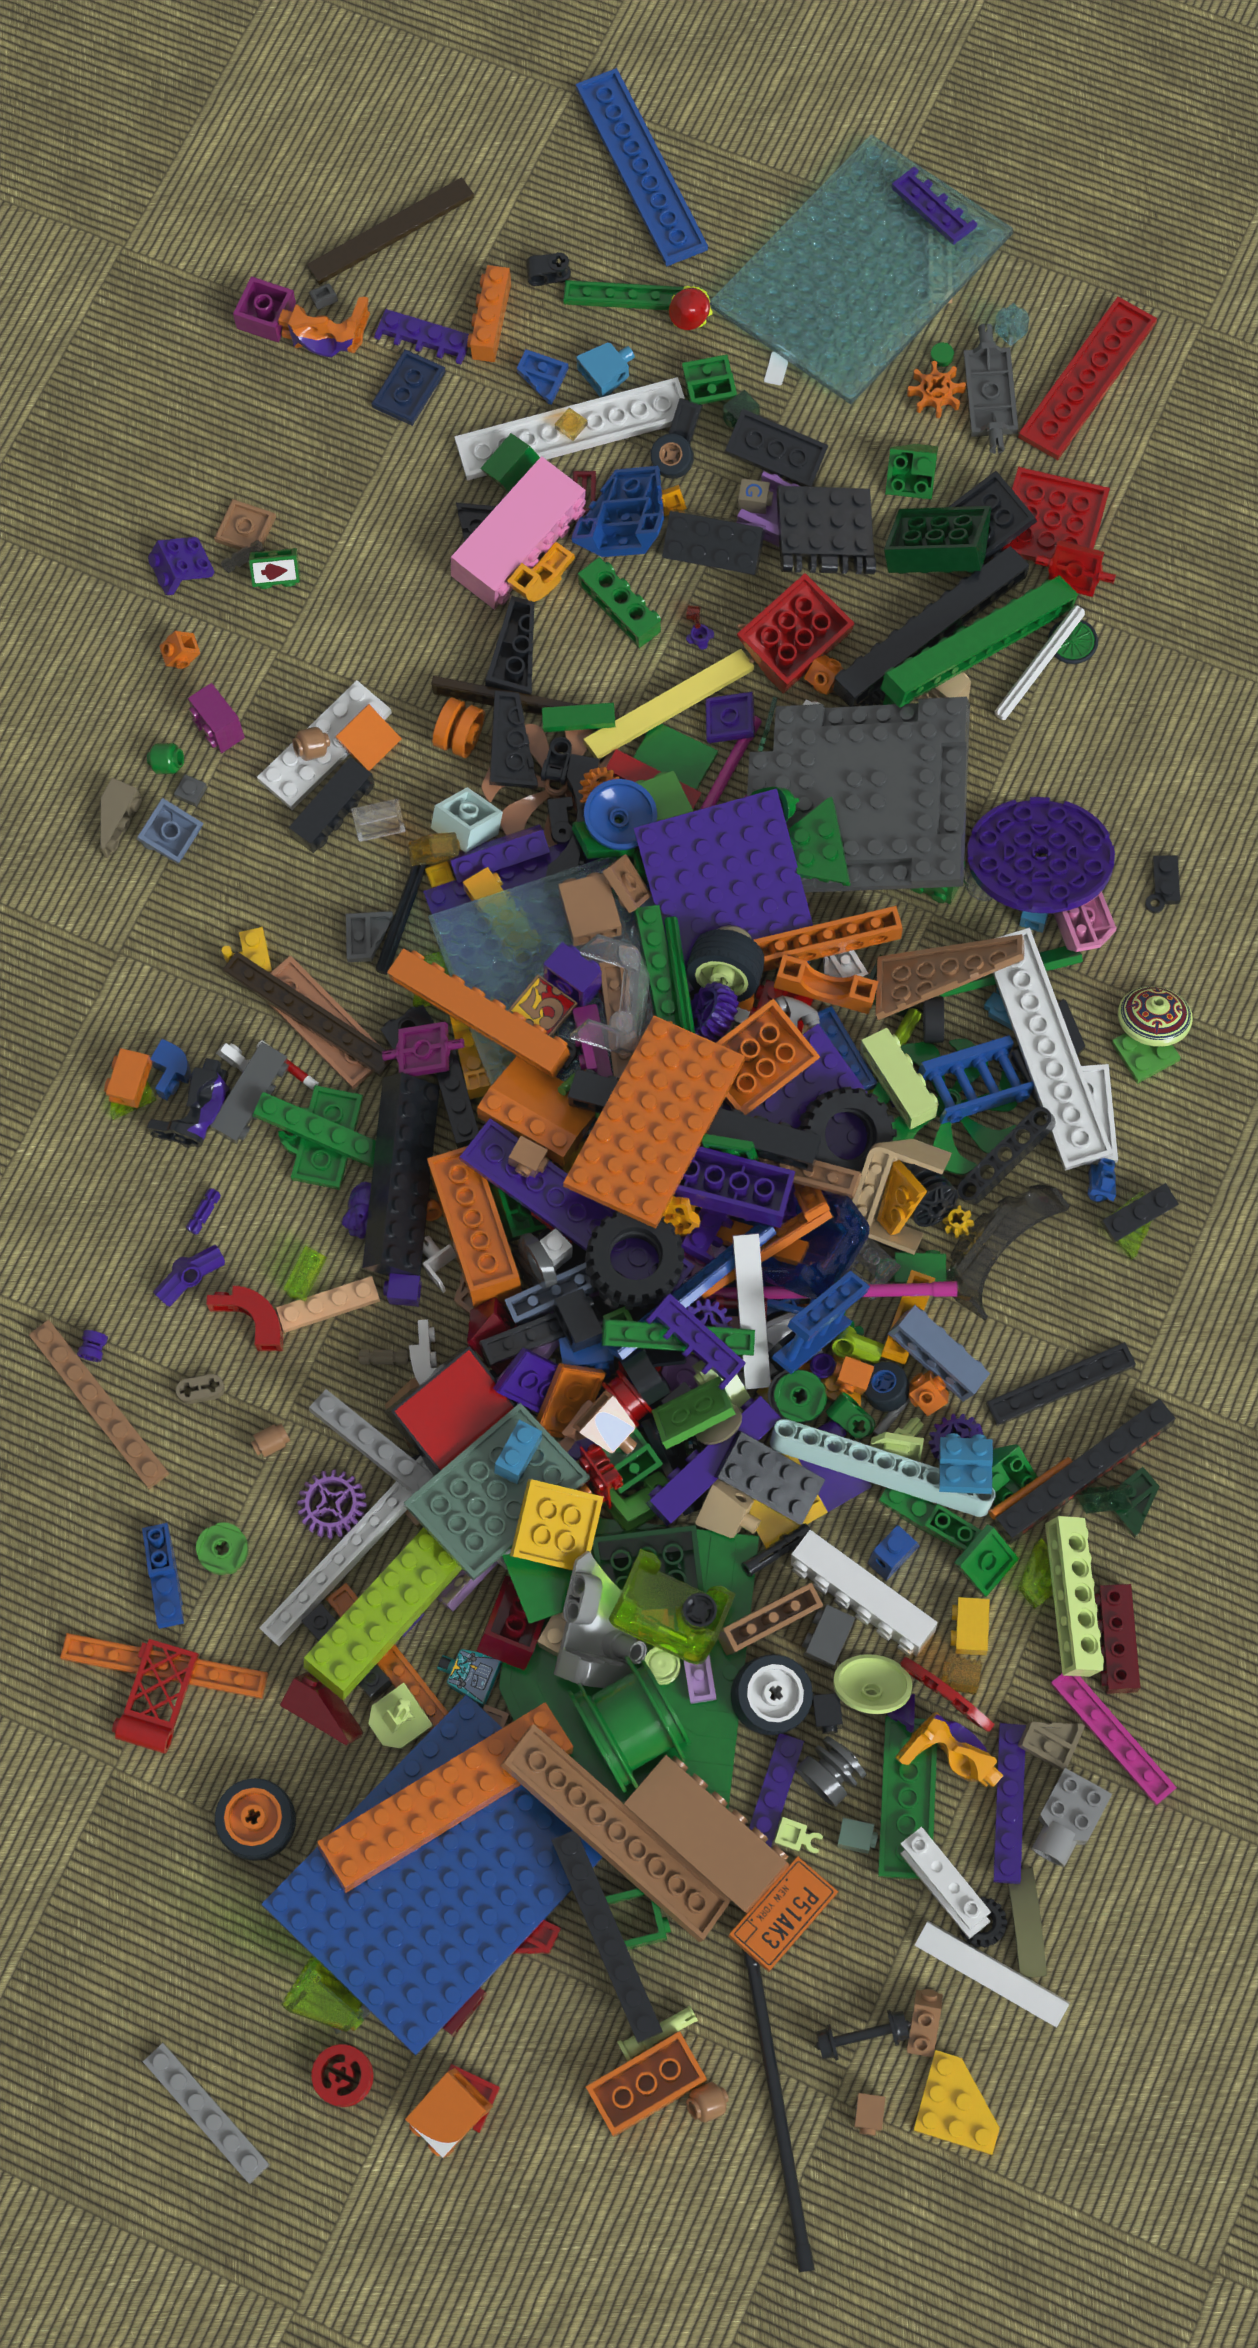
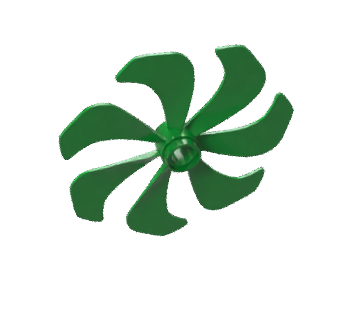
M953 1039L949 1041V1044L956 1051L976 1046L968 1039ZM911 1043L900 1047L903 1053H907L912 1062L919 1067L922 1062L941 1056L939 1050L931 1043ZM973 1066L964 1069L970 1084L980 1076L978 1069ZM1004 1070L1001 1072V1080L998 1086L999 1091L1012 1088ZM943 1075L942 1079L945 1083V1075ZM956 1080L953 1088L948 1089L955 1105H958L968 1100H961L959 1093L963 1090L958 1080ZM931 1081L938 1097L936 1096L939 1104L936 1117L940 1118L946 1107L933 1081ZM878 1082L873 1094L878 1096L877 1100L880 1103L884 1102L887 1104L891 1099L880 1082ZM986 1093V1094H984V1095L978 1096L977 1098H980V1097H983V1096H986V1095H990V1093ZM1014 1101L989 1110L1009 1112L1016 1107L1017 1102ZM901 1116L895 1118V1122L891 1124L892 1128L897 1130V1137H893V1141L913 1139L917 1132L931 1120L909 1129ZM967 1116L960 1120L976 1145L986 1154H989L1016 1127V1125H1012L1006 1129L994 1130L975 1122ZM951 1123L941 1124L933 1146L952 1153L945 1171L959 1175L969 1173L977 1164L962 1157L957 1151L953 1141Z

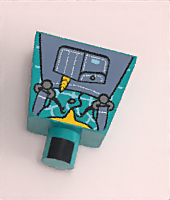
M461 1649L456 1660L442 1655L437 1670L450 1674L447 1680L448 1687L462 1696H469L483 1708L487 1703L502 1667V1661L479 1652Z

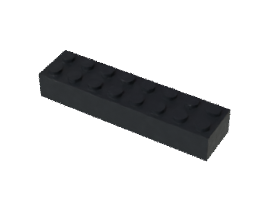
M403 1072L384 1077L382 1080L362 1265L363 1269L388 1277L390 1273L417 1276L421 1274L431 1177L427 1158L433 1157L440 1090L438 1085Z

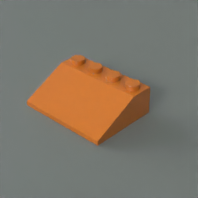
M774 999L716 1042L745 1056V1061L724 1099L732 1109L740 1110L744 1115L749 1114L820 1058L819 1054Z
M517 1056L492 1084L477 1107L478 1118L485 1122L491 1118L518 1139L520 1136H523L548 1149L547 1158L563 1167L596 1118V1113L570 1106L568 1101L569 1092L565 1095L558 1092V1087L564 1081L557 1077L553 1079Z

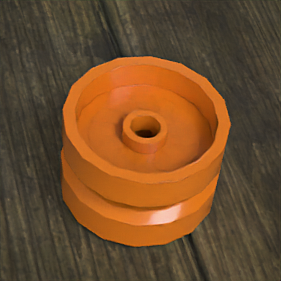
M451 697L443 706L436 722L432 739L433 746L445 751L452 747L453 754L463 758L470 756L483 728L485 710L473 705L466 708L465 702Z

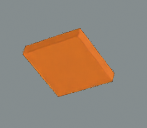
M370 704L362 709L334 737L368 771L402 740Z

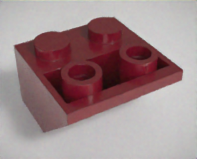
M493 1297L470 1310L467 1343L473 1351H476L481 1356L484 1364L488 1368L491 1367L498 1375L503 1372L513 1358L488 1366L479 1342L513 1329L517 1325L507 1309L496 1297Z

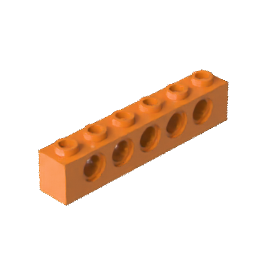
M892 906L754 939V942L763 951V972L779 968L783 954L811 961L901 939L903 927L897 906Z

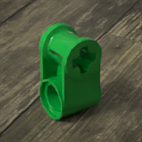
M841 1392L826 1410V1414L833 1421L841 1425L855 1438L869 1436L875 1430L876 1424L873 1417L845 1392ZM864 1421L865 1429L859 1431L860 1424L858 1422Z

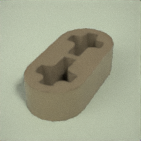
M215 1374L184 1379L176 1387V1394L179 1400L185 1404L220 1398L225 1391L223 1380ZM212 1381L219 1385L215 1388V1392H211L210 1389H202L209 1387ZM186 1386H190L192 1390L199 1389L197 1391H192L190 1393V1397H186V1395L182 1393L186 1390Z

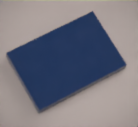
M404 349L371 403L372 408L413 426L446 372L445 367Z

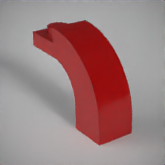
M233 1286L232 1295H229L227 1292H215L214 1295H207L206 1305L210 1312H240L253 1319L255 1322V1346L258 1351H283L281 1323L272 1305L261 1294L246 1287Z

